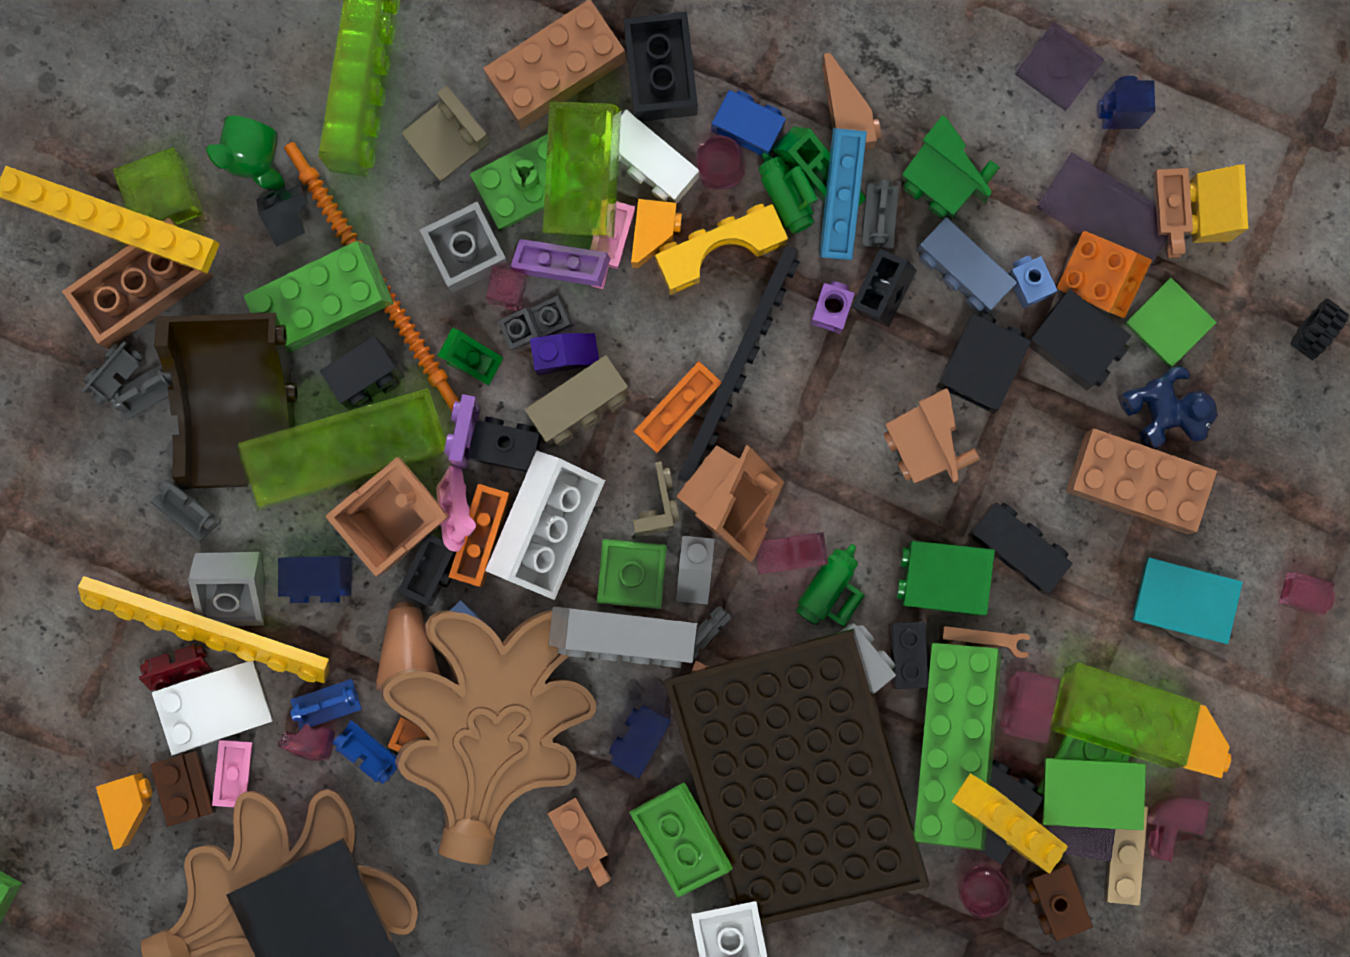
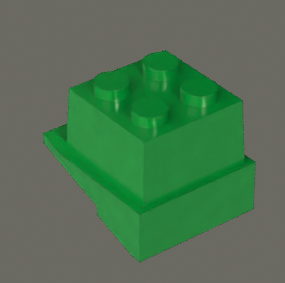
M943 115L923 139L922 148L902 174V182L904 183L903 190L917 201L922 197L930 203L928 209L941 220L945 217L952 220L973 195L984 204L988 201L992 191L987 184L1000 167L990 160L979 173L963 151L966 144L949 120Z

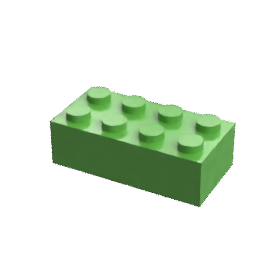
M355 241L243 295L250 313H276L280 325L286 326L287 342L285 346L287 354L394 304L369 245L359 241Z

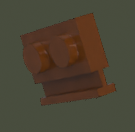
M199 750L151 763L167 827L216 812L215 807L212 806L213 800Z

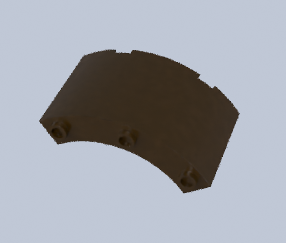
M276 313L156 316L154 347L159 356L163 372L171 373L172 382L167 389L171 416H178L179 434L172 435V478L180 489L295 485V474H300L301 472L300 455H296L293 402H297L298 390L297 384L291 383L285 346L287 342L286 326L280 325Z

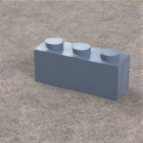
M947 217L917 249V252L920 254V261L927 268L938 270L944 276L942 278L943 282L955 292L959 290L967 297L966 303L977 313L982 311L984 314H988L1017 283Z

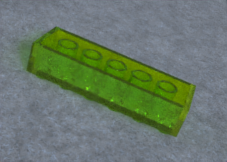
M343 0L318 155L329 172L367 177L368 168H373L375 149H372L373 137H378L380 131V118L376 117L378 106L382 107L385 100V88L381 86L383 75L387 76L389 73L390 57L386 56L388 45H393L395 27L391 26L393 14H398L400 0Z
M429 388L238 443L237 452L256 511L375 476L396 457H400L408 466L444 455L446 440Z

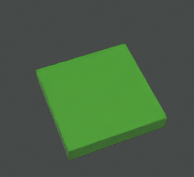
M1170 278L1124 324L1160 360L1171 368L1217 322Z
M603 539L597 603L661 609L667 545Z

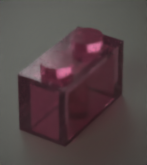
M1016 670L1015 676H1010L1007 685V695H1011L1009 708H1004L1001 715L1000 726L1005 727L1003 734L1048 743L1060 679Z

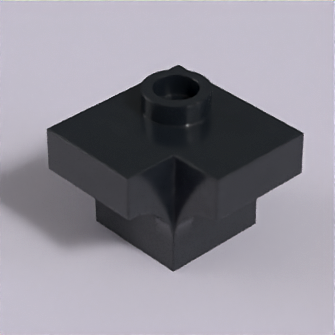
M301 184L288 190L284 186L256 199L258 214L276 246L305 233L304 224L299 215L302 208L308 204V200Z

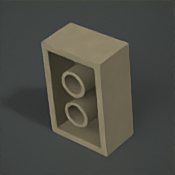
M605 355L524 410L548 446L552 448L556 445L559 449L574 439L573 433L583 427L586 431L601 421L600 415L608 409L613 413L627 404L626 397L630 394L628 386L607 355Z

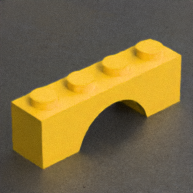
M758 204L748 209L746 216L735 219L734 216L728 217L718 222V228L709 232L701 229L688 236L689 240L679 245L676 242H671L658 249L660 253L655 255V261L670 295L700 283V268L705 257L720 246L739 245L750 250L758 258L787 245L788 237L773 204L766 207L764 204Z
M971 773L951 801L1004 839L1007 845L1049 874L1068 848L1064 842L1002 793Z

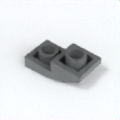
M559 295L532 308H524L498 320L510 350L530 344V338L549 336L573 326L563 299Z

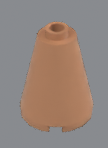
M412 602L397 603L394 609L389 610L376 678V690H380L382 683L390 676L404 670L422 669L441 675L432 644L425 632L426 624L422 610L415 607Z

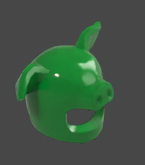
M234 115L226 116L220 143L208 145L206 148L212 163L219 169H224L234 176L252 178L260 187L267 190H278L285 185L280 173L271 168L276 152L278 132L250 118Z

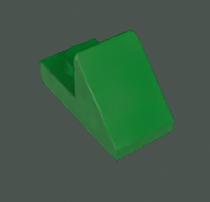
M454 328L451 329L437 355L446 361L447 365L488 386L503 360L502 356Z

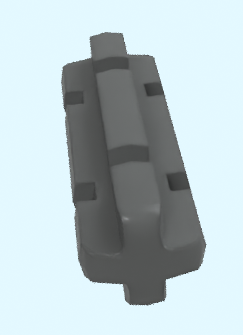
M717 607L710 614L712 618L710 620L706 619L696 630L693 661L700 655L698 651L700 649L704 650L720 633L719 628L721 626L724 628L730 622L732 617L722 607Z

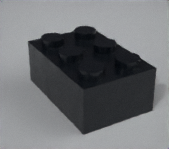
M687 11L623 18L634 116L641 122L696 116L698 113V102Z

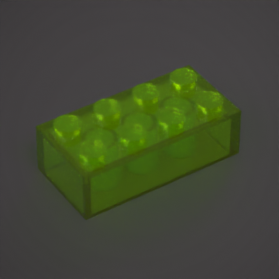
M550 102L543 233L552 236L614 238L621 109L615 104Z
M1077 662L1065 668L1050 730L1175 769L1187 765L1201 702Z

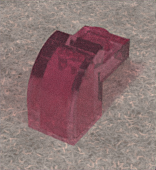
M824 532L762 541L756 554L758 575L828 565Z
M1179 795L1167 796L1155 802L1147 813V822L1157 825L1156 831L1152 830L1148 842V848L1152 850L1151 856L1159 860L1172 862L1178 830L1204 835L1210 803Z

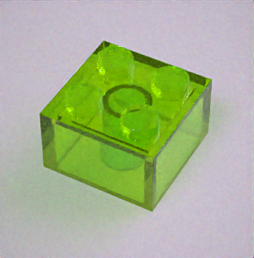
M174 147L113 169L127 209L160 221L170 218L176 224L203 215L183 156Z

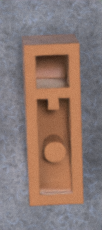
M825 53L821 64L832 130L833 128L867 131L865 150L874 149L877 138H881L879 120L873 119L872 109L831 53Z

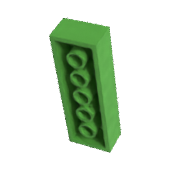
M932 643L914 832L918 844L985 851L987 827L951 801L970 773L988 785L991 784L1002 656L998 648Z

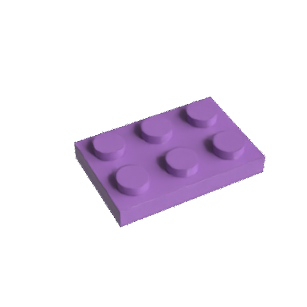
M462 394L461 402L455 401L451 421H453V424H456L454 434L448 433L444 453H447L449 461L454 467L468 470L470 460L468 455L475 423L478 420L481 408L474 396Z

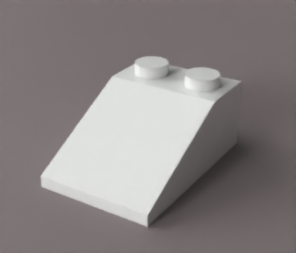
M254 661L244 662L152 692L171 755L183 753L273 722Z
M756 901L691 914L699 957H767Z

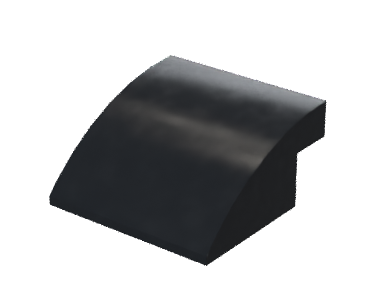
M344 838L319 850L316 849L226 895L255 957H401Z

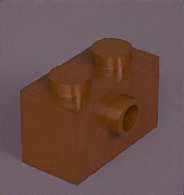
M1063 861L1057 863L1050 874L1043 869L1027 874L1030 884L1025 885L1032 904H1038L1042 915L1037 916L1044 935L1049 934L1057 942L1093 928L1069 864Z

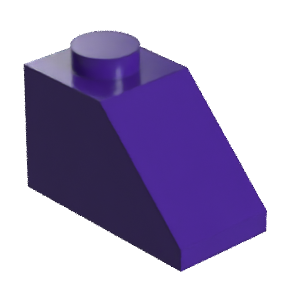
M561 333L530 338L534 369L537 375L587 368L599 360L595 333Z

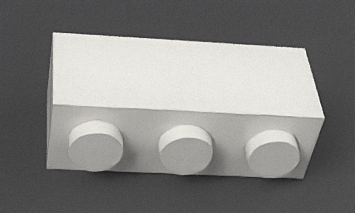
M627 110L624 111L601 138L602 146L605 148L603 153L614 163L621 161L629 168L627 173L638 183L641 184L645 181L653 188L651 193L659 201H669L677 204L699 179V170Z

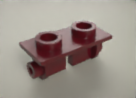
M192 644L175 650L176 662L171 663L168 653L146 659L145 664L140 665L142 676H139V680L150 691H158L174 683L194 679L211 672L212 668L203 659L207 657L205 647Z

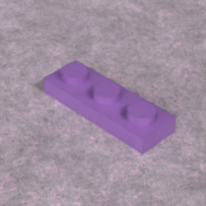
M520 239L510 268L517 274L601 287L611 258L607 252Z

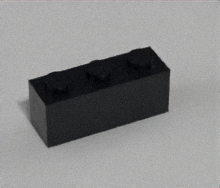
M997 502L991 504L968 535L985 549L995 550V557L1043 595L1050 594L1073 564L1067 559L1069 553L1056 543L1049 545L1041 538L1044 534L1031 523L1024 525L1016 518L1018 513L1006 503L1001 505Z

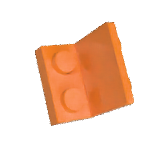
M1083 231L1057 289L1065 293L1070 289L1089 304L1125 319L1152 260L1097 235Z

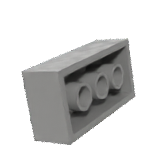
M553 607L548 646L557 647V654L586 658L587 652H590L589 657L618 661V656L621 655V661L650 665V658H652L651 664L681 668V662L693 663L697 623Z

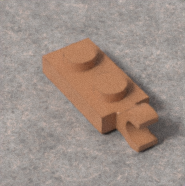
M1189 168L1159 169L1154 172L1158 235H1168L1166 244L1167 258H1180L1181 255L1185 254L1184 234L1193 232Z
M940 626L939 639L947 640V644L966 646V643L979 644V647L998 649L999 647H1006L1017 658L1028 657L1029 653L1020 652L1016 647L1019 640H1030L1028 634L1018 633L1012 635Z
M575 797L549 812L548 816L578 870L580 871L588 866L598 887L609 882L611 878L600 860L607 856L608 852L578 798Z

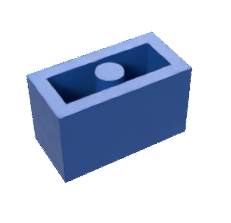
M729 90L712 122L711 132L761 157L762 153L770 154L785 126L786 118L782 116L780 110L773 106L765 105L763 107L753 102L754 98L743 91L735 93Z

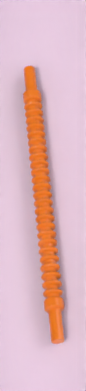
M295 142L287 144L284 150L300 173L298 176L303 186H308V193H313L312 200H317V208H322L321 214L327 215L326 222L332 223L331 230L337 231L335 236L342 238L340 244L347 246L357 241L358 234L352 233L353 226L347 225V218H342L343 211L337 210L338 203H333V195H328L329 189L323 188L324 181L318 180L320 175L315 167L309 166ZM387 286L389 293L392 289L391 286ZM390 293L394 304L386 307L384 313L390 314L389 321H395L393 327L400 329L398 335L405 337L403 343L410 345L408 348L410 352L414 351L413 358L419 359L418 366H423V374L429 375L427 378L431 387L438 389L450 410L453 411L455 401L460 402V400L447 382L449 378L444 369L438 368L440 363L434 362L435 355L429 354L430 347L424 346L425 339H420L421 333L414 331L416 325L409 323L411 317L404 315L406 309H400L401 302L395 301V293Z

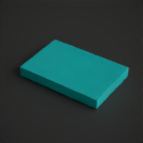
M1146 558L1131 620L1222 644H1229L1243 582Z

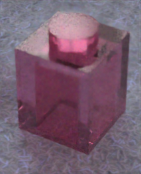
M493 267L486 294L488 303L519 311L527 285L525 274Z
M1298 572L1287 573L1279 604L1314 615H1326L1327 610L1329 611L1335 601V592H1333L1335 583Z

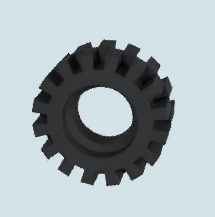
M1325 299L1305 319L1304 324L1299 327L1298 332L1293 336L1290 345L1310 360L1316 359L1332 343V340L1339 335V331L1344 328L1350 314L1331 300Z

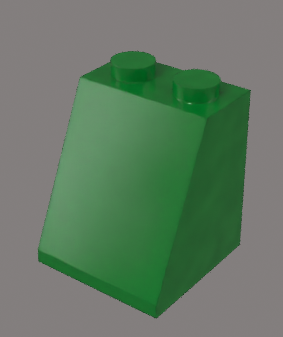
M918 541L908 542V548H902L900 566L905 567L904 580H898L896 598L901 599L900 606L971 616H987L995 550Z

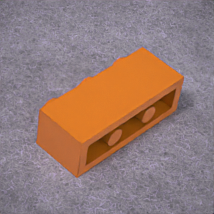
M481 484L477 485L469 511V517L475 521L476 527L469 536H465V544L460 551L456 552L449 578L484 588L488 572L485 570L500 537L512 498L510 493Z

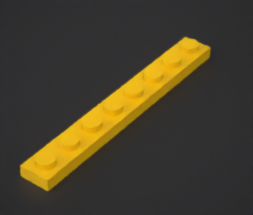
M5 166L0 177V199L208 274L220 243L213 239L9 166Z
M83 576L78 585L81 602L91 609L101 610L102 608L114 612L121 619H134L143 622L153 630L161 631L164 629L175 633L176 636L183 640H196L205 643L215 651L226 650L235 653L242 660L248 662L259 661L267 664L274 671H288L297 674L299 678L307 682L318 681L325 683L328 677V658Z

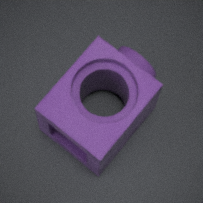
M831 281L830 285L824 283L810 325L841 334L855 293L848 291L849 287L839 282ZM828 299L838 300L841 303L842 310L838 313L829 312L825 307V301Z

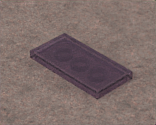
M1072 152L1036 207L1080 235L1083 231H1087L1151 259L1150 266L1168 239V235H1158L1155 203Z

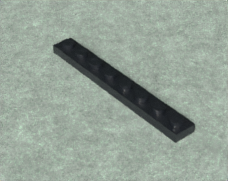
M786 245L679 473L678 480L684 483L693 476L703 463L701 459L705 450L712 451L720 434L714 431L719 420L726 422L733 407L728 401L733 391L739 394L747 377L741 373L746 363L753 364L760 349L755 343L760 334L766 336L772 324L773 318L768 315L773 305L779 307L787 290L782 288L786 277L793 278L800 261L795 259L798 252L797 249Z

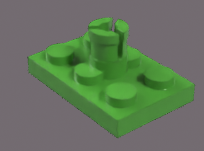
M555 131L470 173L499 232L584 189Z

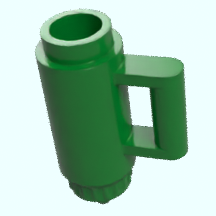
M762 153L763 164L758 168L761 182L784 227L790 229L792 235L811 227L815 223L812 218L814 213L811 206L818 199L801 166L791 169L789 165L785 164L781 156L774 158L770 154Z
M854 544L849 545L843 551L837 548L830 556H827L797 601L799 606L795 612L810 623L817 626L819 621H824L827 616L842 627H845L865 597V594L849 584L854 576V570L858 566V562L854 559V552L856 550ZM846 588L852 593L838 614L834 615L830 610Z

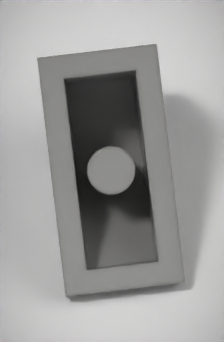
M682 536L676 595L677 602L708 604L715 539Z

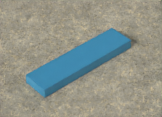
M833 128L819 257L852 260L867 131Z

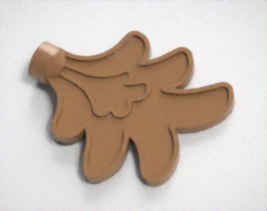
M552 609L526 619L507 636L503 643L491 627L476 617L457 611L436 612L428 618L425 632L428 640L447 660L454 675L455 683L431 671L409 669L390 676L381 685L380 694L387 705L418 725L427 736L418 737L406 742L397 754L395 765L398 772L404 778L427 788L440 801L445 815V826L438 853L444 857L471 864H490L496 838V829L506 808L525 792L540 787L566 786L576 776L574 755L567 747L554 742L552 739L562 731L591 719L596 712V701L584 686L572 680L564 678L547 680L551 673L569 657L557 654V647L548 646Z
M330 788L314 795L309 803L303 832L291 850L288 824L279 806L266 795L256 791H247L239 795L234 806V847L231 858L220 847L208 844L198 846L188 853L184 863L188 888L184 912L171 929H165L141 940L142 956L255 957L226 895L341 838H344L351 854H353L356 842V825L352 811L344 797L339 792ZM357 865L388 931L398 935H406L412 932L417 923L419 909L416 897L410 888L388 872L374 867Z

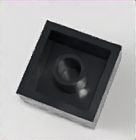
M375 335L320 370V373L340 404L350 411L355 408L357 411L365 409L374 402L372 397L382 391L384 394L393 391L401 384L399 380L405 377L385 345Z

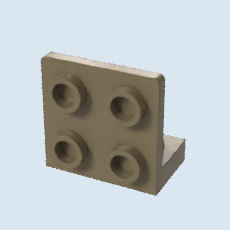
M447 85L437 92L440 102L402 132L406 141L441 182L490 144L485 131Z
M661 461L655 462L664 514L658 515V510L638 513L639 519L633 520L636 537L674 530L673 522L679 521L676 500L669 501L667 492L668 490H673L670 469H663Z

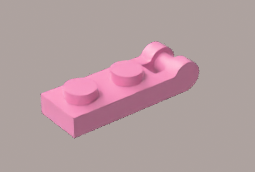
M450 465L436 487L438 503L450 516L441 523L443 543L449 550L457 552L465 544V536H469L475 529L476 523L469 517L470 507L467 505L466 484L464 483L462 469Z

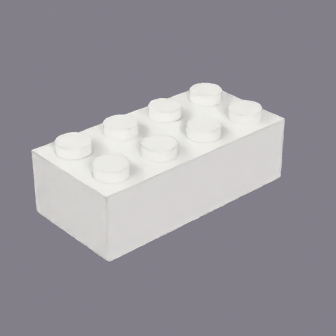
M536 450L485 571L555 600L605 480L560 458Z

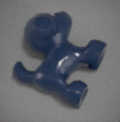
M1183 366L1171 368L1163 376L1149 381L1145 387L1126 391L1118 399L1127 416L1138 413L1142 409L1143 403H1148L1152 421L1139 432V438L1146 447L1156 450L1163 446L1166 441L1165 430L1174 427H1181L1192 441H1203L1208 437L1210 427L1218 416L1214 399L1203 391L1190 392L1180 400L1175 396L1173 383L1177 379H1189L1190 377L1188 370Z

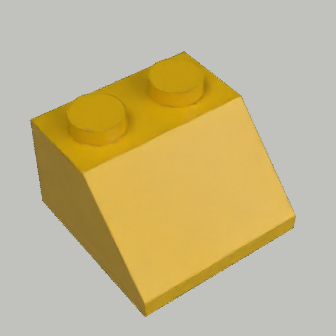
M1245 164L1197 173L1189 180L1193 232L1190 233L1192 234V243L1231 242L1249 229Z

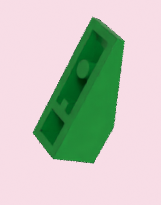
M793 126L772 149L778 156L783 158L785 164L789 165L791 169L801 166L815 195L825 203L830 153L811 129ZM861 191L859 197V206L866 199V197L863 195Z

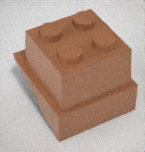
M946 388L919 401L920 405L885 424L888 431L883 433L884 438L892 452L899 451L902 461L897 464L905 480L909 481L912 479L915 484L948 471L952 482L955 484L959 482L958 470L980 460L975 448L957 457L955 456L952 431L956 430L951 396Z
M716 445L693 476L684 484L676 497L731 549L749 562H752L768 530L765 524L784 481L748 445L745 446L740 458Z
M396 457L325 517L377 577L388 572L450 516L402 459Z

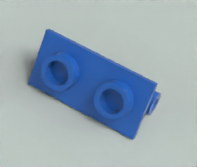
M353 679L290 700L293 707L290 713L293 721H297L300 731L362 710Z
M352 720L344 732L340 733L332 743L337 747L336 751L340 752L353 764L358 758H361L364 762L359 766V769L371 777L375 783L379 781L384 784L397 769L395 765L397 756Z

